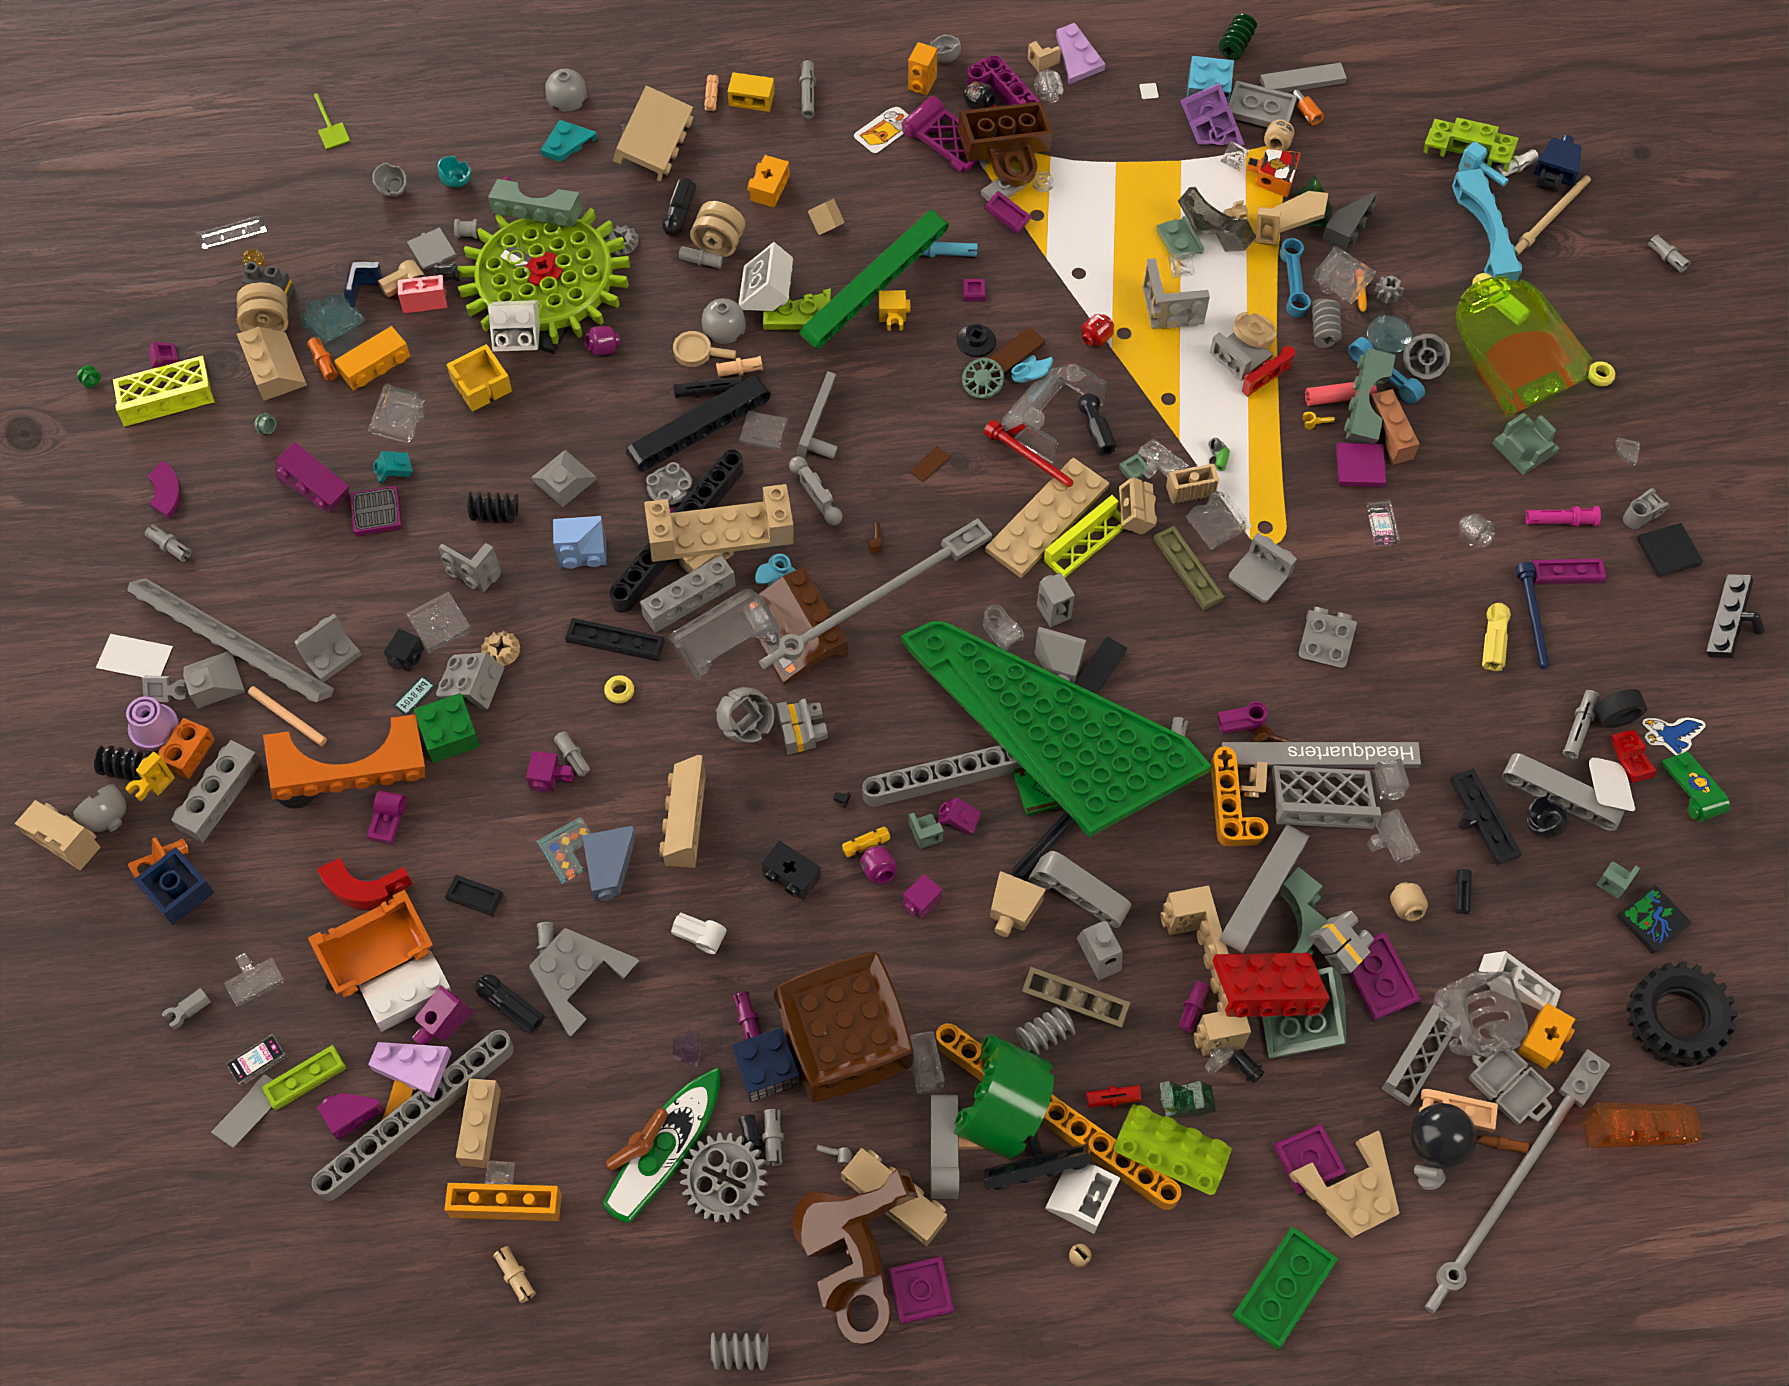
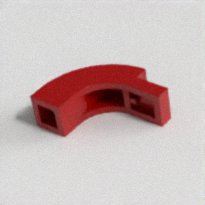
M341 858L317 869L332 896L342 904L358 910H373L381 906V903L385 901L389 905L388 901L391 900V895L407 890L409 886L413 885L404 867L375 881H360L352 877Z

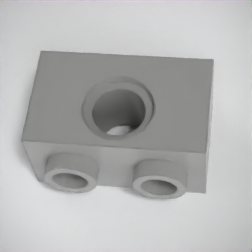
M1062 573L1054 576L1048 575L1039 584L1037 607L1049 627L1071 619L1075 595Z

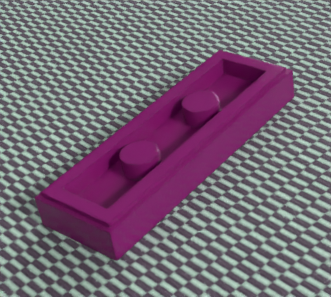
M1603 559L1532 560L1536 570V575L1533 579L1534 584L1605 583L1607 580Z

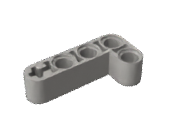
M1049 851L1043 855L1028 878L1030 883L1046 890L1053 887L1101 921H1107L1109 926L1114 928L1121 926L1132 906L1125 897L1055 851Z
M931 1095V1199H958V1136L954 1134L956 1128L954 1123L958 1114V1095Z

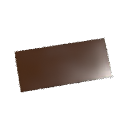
M936 446L909 472L923 482L950 456Z

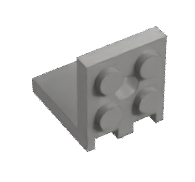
M1156 258L1147 259L1142 288L1151 329L1204 324L1210 299L1209 291L1199 290L1164 294Z

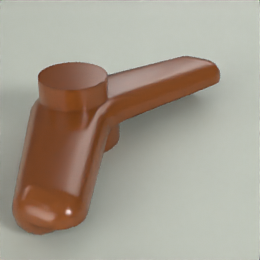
M664 1108L657 1109L641 1132L634 1133L630 1137L627 1146L606 1160V1167L613 1171L632 1159L648 1153L653 1146V1140L668 1117L667 1111Z

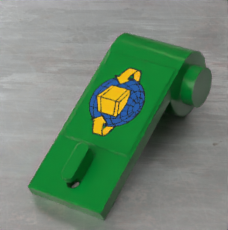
M1688 751L1662 760L1661 764L1690 796L1688 813L1692 819L1703 822L1729 812L1730 802L1726 794Z

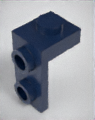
M352 262L351 271L347 272L348 285L344 286V297L348 299L350 307H355L360 285H379L378 280L383 278L379 262Z

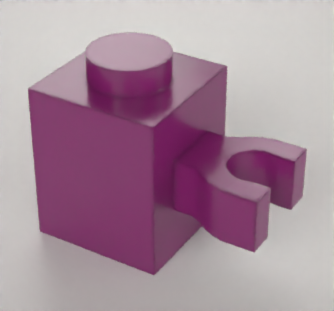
M532 751L526 780L529 788H532L534 791H554L556 780L573 783L574 772H572V766H560L557 754Z

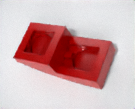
M1635 730L1611 736L1618 759L1632 783L1655 777L1656 769L1645 755L1646 746Z

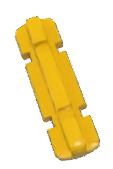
M883 826L876 829L877 832L875 833L871 831L855 838L854 842L850 840L843 843L842 849L846 857L856 855L857 851L863 852L870 847L877 846L878 842L884 843L890 840L888 829Z

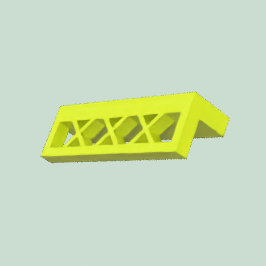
M1111 495L1046 548L1044 562L1057 574L1062 573L1064 578H1066L1124 530L1121 523L1117 527L1107 526V520L1112 516L1121 522V513L1117 510L1118 500ZM1104 532V537L1101 540H1090L1091 533ZM1077 545H1087V551L1084 554H1075L1074 547ZM1060 559H1071V565L1065 570L1056 562Z

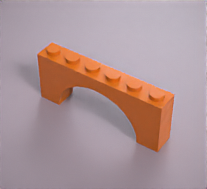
M415 714L392 717L390 732L384 744L367 758L348 764H326L308 758L295 747L289 732L263 735L272 800H288L293 796L300 795L314 796L328 791L337 793L349 788L364 789L370 785H391L397 781L406 780L413 782L420 778H425V764Z

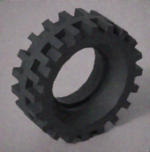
M1680 961L1677 966H1673L1671 962L1665 963L1661 968L1656 967L1652 969L1637 984V987L1629 996L1632 999L1627 1004L1626 1011H1630L1631 1016L1627 1019L1628 1025H1634L1636 1029L1632 1033L1634 1040L1641 1038L1645 1043L1641 1048L1645 1052L1650 1048L1656 1053L1654 1059L1660 1061L1663 1057L1669 1059L1668 1065L1675 1067L1679 1062L1683 1063L1684 1067H1691L1697 1062L1699 1065L1705 1063L1732 1039L1730 1035L1736 1031L1737 1025L1733 1024V1020L1738 1016L1737 1010H1731L1730 1007L1735 1002L1733 996L1726 997L1723 992L1727 988L1726 984L1723 982L1718 985L1713 980L1716 976L1713 972H1710L1708 975L1701 973L1702 966L1696 964L1691 969L1687 968V962ZM1677 994L1692 1001L1700 1010L1703 1019V1026L1699 1034L1691 1038H1682L1666 1030L1659 1021L1656 1012L1659 1000L1666 995Z

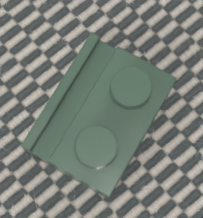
M1183 216L1180 220L1174 219L1157 225L1156 232L1175 263L1193 257L1197 253L1202 254L1204 252V246L1186 216Z

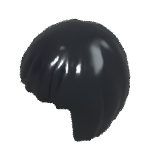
M1541 796L1534 799L1526 812V822L1532 834L1543 839H1550L1565 832L1569 825V814L1561 804L1550 802L1546 796Z

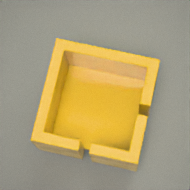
M487 344L446 364L451 381L459 393L462 394L463 399L472 412L489 404L490 398L496 400L512 392L507 373Z

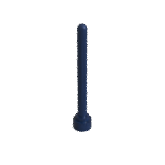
M1523 562L1515 567L1516 575L1524 585L1539 666L1542 669H1546L1549 666L1533 585V579L1536 575L1535 564Z

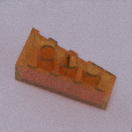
M1597 1102L1582 1116L1587 1149L1694 1145L1702 1138L1696 1106H1686L1685 1103L1660 1105Z

